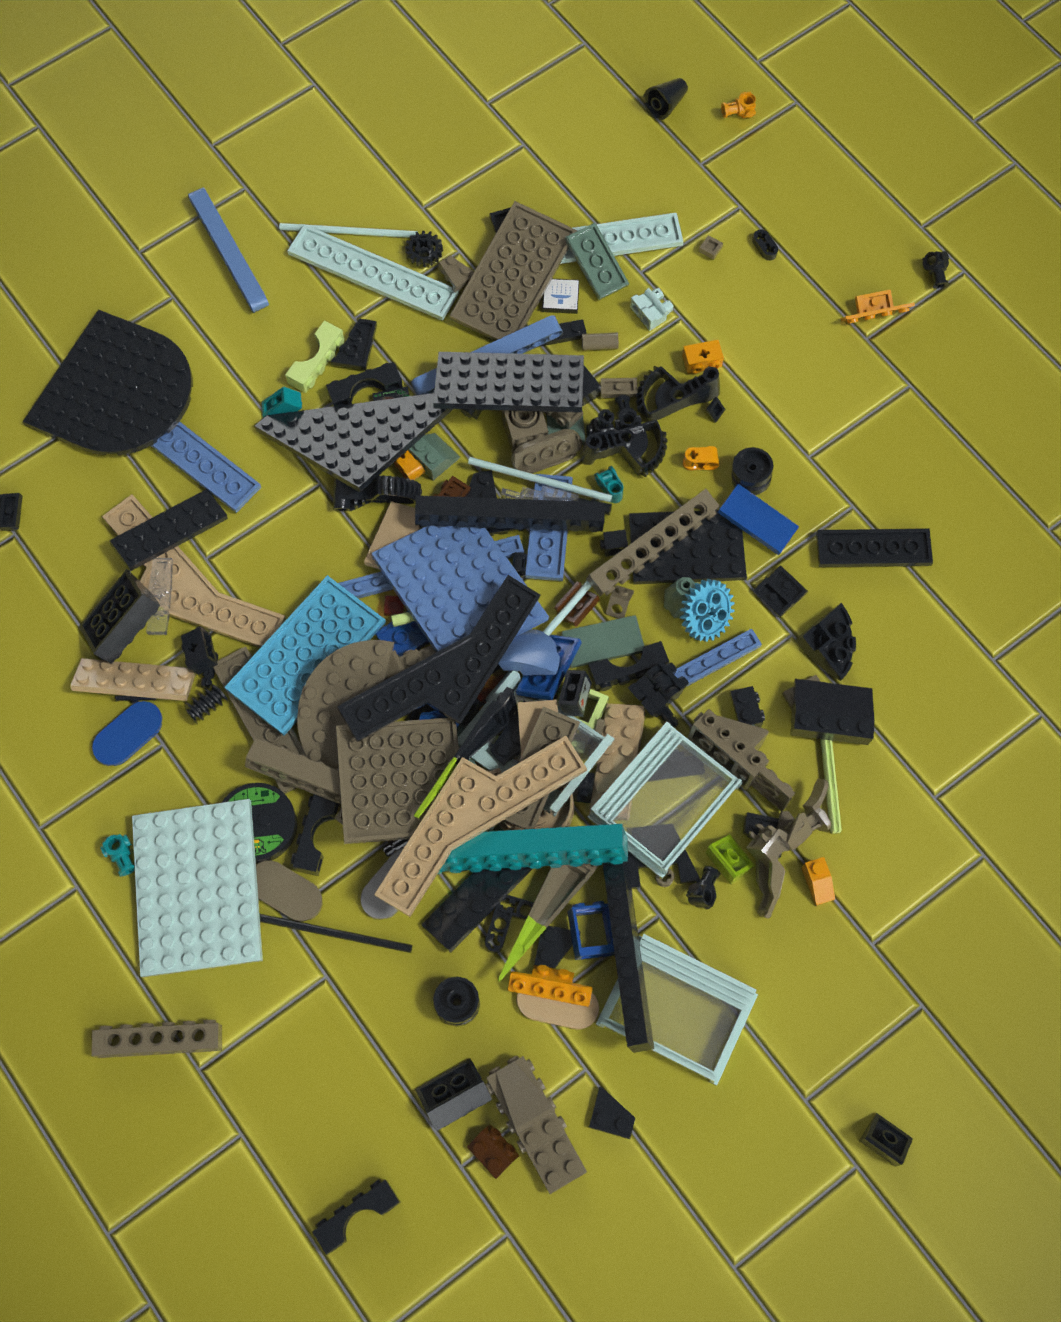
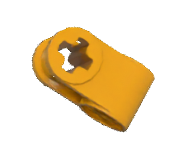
M714 446L688 448L683 459L684 468L690 471L717 469L719 467L717 448Z
M408 450L394 462V465L405 479L416 480L425 473L422 464Z

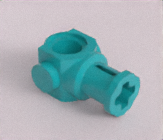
M121 834L109 836L102 843L103 846L100 847L104 857L109 856L112 862H116L120 877L133 873L135 865H132L129 858L131 854L129 846L132 845L127 834L123 836ZM120 842L119 848L112 850L113 844Z

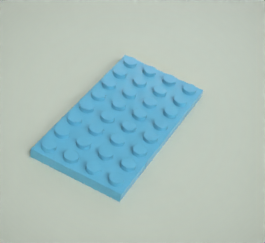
M327 575L225 686V689L285 736L297 722L302 690L318 664L331 653L346 645L370 640L386 623V620Z

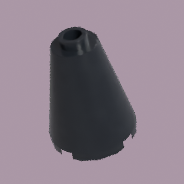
M677 78L648 88L643 95L646 101L644 106L647 112L655 119L661 118V120L667 118L687 93L688 86L686 81L682 78Z

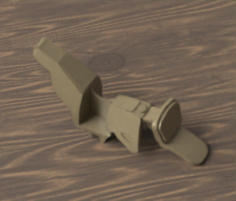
M817 779L809 799L802 805L805 813H799L796 819H794L789 811H781L777 828L771 825L763 827L761 824H756L755 826L759 829V833L755 835L754 832H749V836L753 840L746 848L756 860V883L763 894L758 909V914L761 917H771L780 897L785 869L778 861L779 855L784 851L796 849L812 834L813 830L817 829L825 832L831 828V822L826 812L820 808L828 790V781L825 779Z

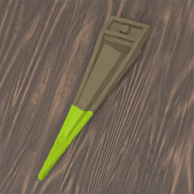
M582 864L579 867L562 865L559 868L551 867L502 969L498 982L505 977L582 888L598 866Z

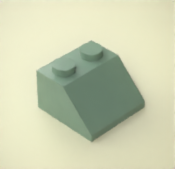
M436 433L424 435L408 449L414 458L422 464L425 473L433 481L460 459V456Z

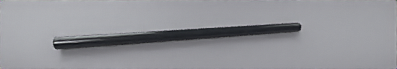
M259 913L260 922L408 953L412 952L413 945Z

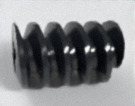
M212 683L210 684L211 691L204 688V695L201 693L197 694L198 700L191 698L192 705L187 702L184 703L186 712L197 725L196 718L203 721V713L210 716L209 709L211 708L216 711V703L223 706L222 699L228 702L227 697L220 688Z

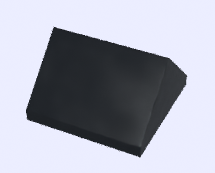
M876 1113L859 1141L896 1167L904 1163L913 1138Z

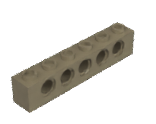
M204 1020V1024H195V1021H184L183 1025H175L174 1022H164L162 1026L156 1027L152 1023L141 1024L139 1028H133V1025H120V1029H112V1026H100L99 1030H92V1056L95 1058L222 1051V1025L216 1023V1020ZM198 1031H203V1039L196 1041L195 1034ZM182 1032V1040L175 1043L174 1036L176 1033ZM158 1033H161V1041L157 1044H154V1036ZM140 1034L141 1041L137 1045H133L132 1040L134 1036ZM115 1036H119V1044L112 1046V1039Z

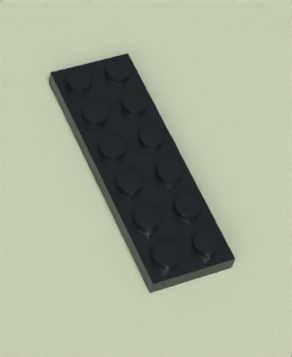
M206 489L109 541L129 571H132L227 520L228 517L212 494Z
M930 528L817 530L816 532L819 567L932 566L933 564Z
M522 867L520 870L502 868L500 871L482 869L480 872H473L422 923L423 928L451 953L526 877L532 868Z

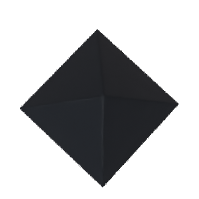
M715 397L706 409L714 423L718 421L726 410L718 397Z

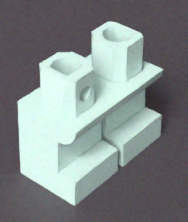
M648 288L642 295L631 297L630 308L641 318L640 320L649 331L666 321L667 315L673 311V304L670 300L664 303L660 302L664 296L660 288L652 291Z

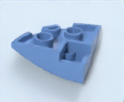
M530 629L513 639L498 664L503 671L520 670L523 675H556L560 656L557 653V645L550 636L542 631Z

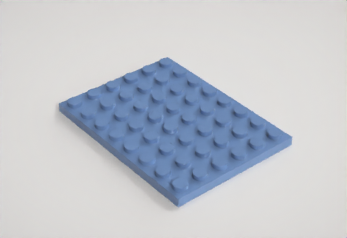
M428 525L371 553L373 560L436 652L470 635L507 575L526 585L486 528ZM538 601L515 637L548 621L549 616Z

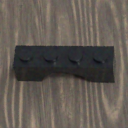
M395 362L385 363L374 369H367L356 375H350L339 381H332L326 387L332 405L340 406L352 404L356 393L364 388L375 387L382 391L402 388L403 385Z
M662 641L644 646L642 657L636 664L630 667L616 666L606 658L589 664L588 672L595 691H607L614 685H625L630 680L636 678L639 680L649 669L662 661L668 664L669 659Z
M314 794L310 796L308 801L310 809L308 815L305 814L303 818V833L298 835L297 845L299 846L297 853L294 852L292 855L291 864H293L292 867L297 872L319 876L324 857L314 846V834L321 824L335 820L339 804Z
M381 1179L370 1185L371 1190L366 1194L360 1192L351 1199L353 1201L352 1204L347 1207L342 1205L333 1212L335 1216L327 1220L324 1218L315 1225L317 1229L312 1231L326 1255H329L347 1242L346 1228L348 1222L356 1213L362 1210H374L381 1215H385L401 1203L386 1179L384 1181Z

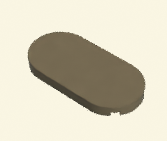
M563 429L517 447L512 454L511 463L514 469L528 473L544 470L573 459L577 455L578 450L582 448V439L572 429Z
M269 860L256 865L259 900L298 922L311 920L319 914L323 900L321 892L316 885L278 862Z

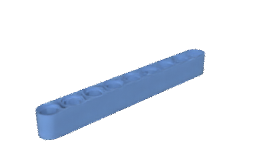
M203 187L189 193L188 197L251 311L254 313L269 306L263 290L205 188Z
M552 315L472 352L523 354L559 337L563 331L556 317ZM437 368L411 381L416 395L434 393Z

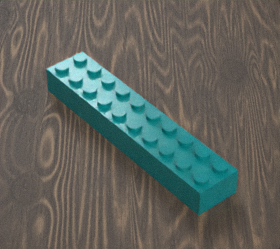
M623 824L483 832L452 850L438 874L446 871L461 873L464 870L480 872L482 869L500 871L502 868L520 870L522 867L539 869L542 866H550L552 868H559L562 865L579 867L582 864L598 866L609 862L617 865L628 861V838Z

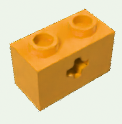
M719 340L683 347L682 357L687 374L700 373L707 367L718 369L723 365L724 356Z

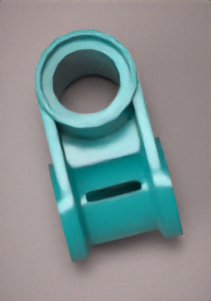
M609 466L607 470L594 474L595 480L605 494L612 495L611 503H619L623 499L624 486L617 476L615 469Z

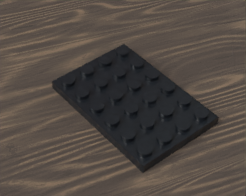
M716 510L717 514L710 520H707V518L702 520V525L695 531L690 529L687 532V537L680 542L678 539L673 542L674 546L667 552L662 550L658 553L659 557L652 563L647 561L643 564L645 566L644 569L637 574L633 572V585L674 583L682 577L691 578L694 582L707 581V579L717 581L746 580L742 529L718 513L719 510ZM694 511L695 514L701 515V511ZM673 512L629 513L630 542L633 543ZM679 519L681 525L687 526L684 519ZM665 530V534L667 536H673L670 530ZM650 540L651 545L657 548L658 543L654 540ZM636 551L638 558H644L641 551Z

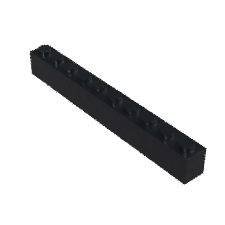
M416 495L415 525L603 532L605 521L604 502Z
M628 861L617 865L610 862L603 863L627 1047L633 1053L654 1049Z

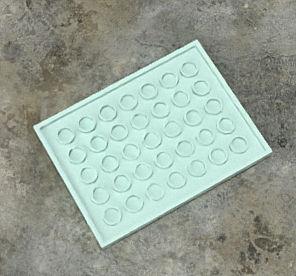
M245 799L132 816L140 977L263 961L251 800Z

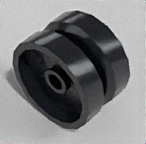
M755 447L739 451L734 457L731 479L734 487L740 484L754 495H759L766 491L770 486L774 467L770 455L763 449Z
M458 976L450 977L441 982L435 990L433 997L434 1008L440 1019L447 1025L455 1027L465 1026L477 1016L480 1008L479 994L474 984L468 979ZM456 999L461 1000V1004L458 1006L453 1004Z

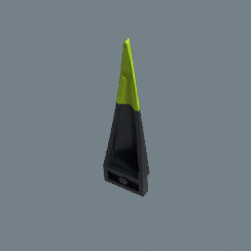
M506 687L503 693L501 692L498 695L496 701L493 700L487 706L414 814L415 817L419 818L443 788L462 757L469 760L507 726L517 711L513 689Z

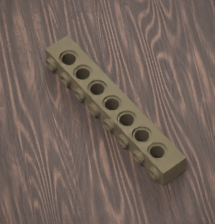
M704 489L589 574L586 580L599 597L604 593L606 596L615 590L614 586L620 583L622 585L630 579L629 575L632 572L637 574L645 568L643 564L647 561L650 563L655 561L659 557V552L662 550L667 552L674 546L673 542L678 539L680 542L688 536L687 532L690 529L695 531L702 525V520L705 518L710 520L717 514L716 510L720 507L708 490ZM694 508L699 509L701 515L695 514ZM679 519H684L687 526L681 525ZM666 529L672 532V537L665 534ZM650 540L656 541L658 543V547H653L650 543ZM636 551H641L644 558H638ZM621 562L628 563L629 569H624L621 566ZM606 573H612L615 579L609 580Z

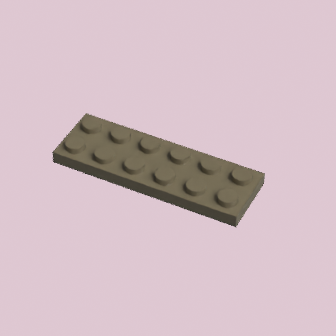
M543 706L519 763L564 736H567L570 743H572L580 722ZM549 794L511 815L504 821L522 829H535Z

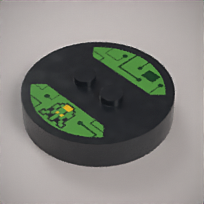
M266 783L242 785L230 792L221 803L245 799L251 800L256 864L263 861H272L281 856L290 847L297 831L295 809L285 793L273 785Z

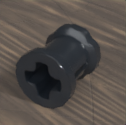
M521 552L512 553V566L519 576H524L526 574L525 561L527 560V554Z

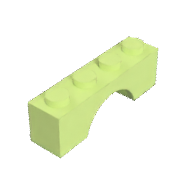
M326 321L321 324L315 333L316 342L320 347L316 356L308 361H295L285 374L287 383L304 393H307L309 388L311 389L314 386L317 377L324 372L325 366L333 359L336 350L341 347L345 340L343 330Z

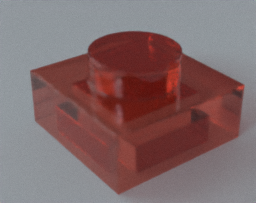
M385 595L384 616L404 613V604L398 596Z

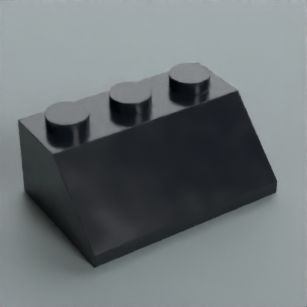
M471 1058L415 1089L436 1131L493 1100Z

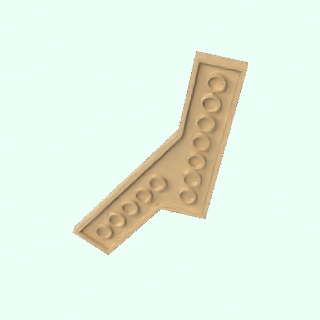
M130 495L102 516L118 536L153 518L133 495ZM178 546L143 564L146 570L140 582L159 602L160 607L157 612L201 626L202 628L261 648L286 620L284 615L219 593Z
M567 736L562 737L498 776L462 757L374 894L375 897L411 917L452 850L586 772L585 764Z

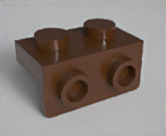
M577 581L554 607L557 614L582 587L581 582ZM587 591L563 621L577 627L600 601L598 595Z
M491 1124L483 1129L467 1146L495 1179L519 1157L515 1147L508 1143L502 1137L501 1132Z

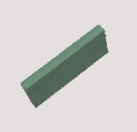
M596 223L565 237L567 245L598 300L629 285L627 278Z
M636 615L562 631V636L579 638L582 643L570 668L589 665L606 658L612 660L642 653L644 647Z

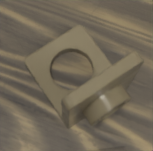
M617 585L610 596L606 614L619 619L625 618L627 607L634 591ZM612 605H621L622 612H614Z

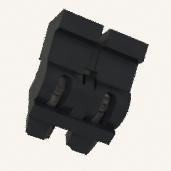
M662 661L649 669L636 683L628 687L654 717H658L671 702L679 698L689 684L685 677L677 678L674 675L677 669L672 662L665 664Z

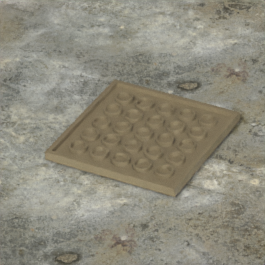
M450 718L396 721L359 742H356L347 725L336 726L344 844L410 839L436 797L419 818L415 817L414 814L459 749L456 722Z

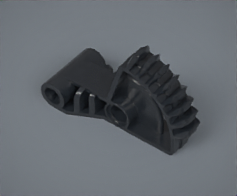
M654 366L653 371L648 370V375H644V381H640V386L637 388L636 405L638 406L637 411L644 413L647 420L652 421L662 419L690 405L709 402L720 395L719 371L715 367H707L702 375L695 376L685 383H679L662 366ZM662 378L665 382L660 385L655 395V403L658 409L649 412L645 406L647 392L658 379Z
M652 420L617 431L593 433L588 435L585 440L580 460L586 465H591L596 459L621 454L637 475L641 474L646 477L648 473H653L654 469H657L663 461L668 442L666 438L667 432L661 431L657 420ZM652 430L657 442V452L651 461L642 465L638 459L645 453L648 446L646 431ZM621 438L627 439L628 442L623 441Z
M382 475L377 476L364 490L358 492L334 477L333 510L353 511L369 503L395 502L416 504V495H422L421 484L404 477Z

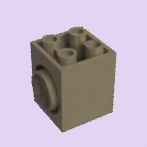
M502 410V421L512 454L523 443L548 435V428L542 411Z

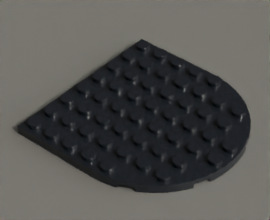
M98 309L23 420V423L29 428L94 454L117 453V455H124L140 451L157 443V439L166 432L169 434L187 411L193 387V376L189 362L182 350L166 336Z

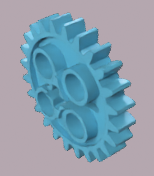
M707 579V581L701 580V584L695 583V589L689 588L691 594H685L687 601H682L685 607L680 609V611L684 612L680 619L685 620L681 625L686 627L685 632L689 633L690 637L699 641L708 642V639L713 641L714 636L719 638L720 632L725 633V626H730L728 619H733L730 613L735 612L734 609H731L735 602L730 601L733 595L728 594L730 589L725 588L726 584L717 580Z

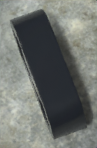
M762 229L755 231L753 235L754 246L764 259L774 260L778 254V246L767 231Z

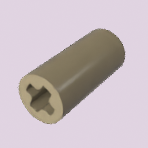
M618 332L582 334V350L618 349L619 347Z

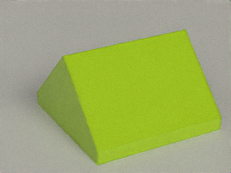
M730 834L710 844L707 848L706 855L730 884L734 883L755 866Z

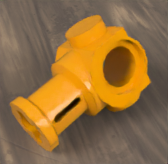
M751 91L743 92L734 102L721 103L723 117L727 118L728 115L737 114L742 118L753 117L756 114V97Z

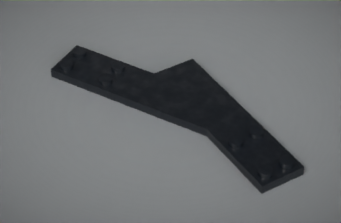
M507 575L470 635L337 706L356 742L361 741L426 704L456 723L461 724L541 595L510 575Z

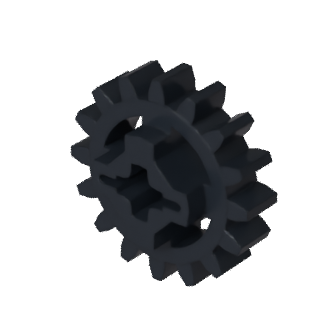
M422 231L420 235L418 232H415V237L411 235L410 241L407 240L405 246L407 259H410L411 263L416 262L418 267L420 264L426 267L428 263L430 266H433V261L438 263V257H442L443 252L442 240L438 239V235L432 236L431 231L428 234Z

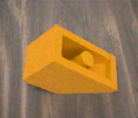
M821 857L804 863L801 869L815 905L818 906L835 900L832 877L825 858Z

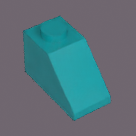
M284 386L262 401L263 418L267 415L295 412L302 409L301 392Z

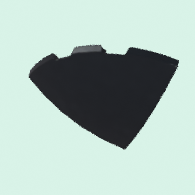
M840 603L794 641L817 665L840 681L851 669L853 664L851 662L852 654L856 651V637L852 636L850 627L853 624L844 605Z

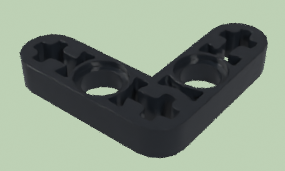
M507 895L495 907L485 939V946L489 952L498 953L502 950L512 917L526 921L528 916H523L520 913V908L528 905L532 909L534 902ZM506 900H509L510 905L515 906V902H518L517 913H513L514 908L507 907V910H504L501 902L505 903ZM497 919L505 920V928L497 929L494 925ZM492 931L496 932L497 934H503V937L498 935L497 942L500 945L495 946L494 949L491 948V944L489 943V941H493L495 937L494 933L491 934Z

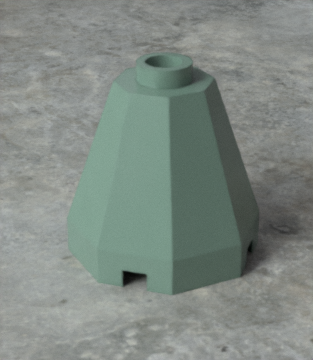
M682 577L664 591V608L668 609L674 618H680L684 615V612L680 611L681 608L685 607L682 601H687L685 594H691L689 588L695 589V582L691 578Z

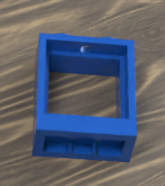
M597 901L589 906H585V903L574 904L567 914L575 960L615 956L608 904H605L604 901ZM602 913L607 945L582 948L576 916Z

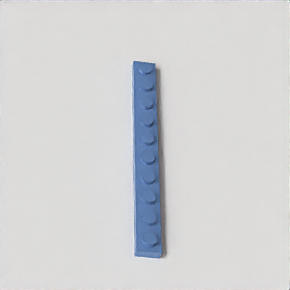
M519 535L495 541L507 559L511 558L512 553H524ZM382 572L338 583L358 599L393 590Z

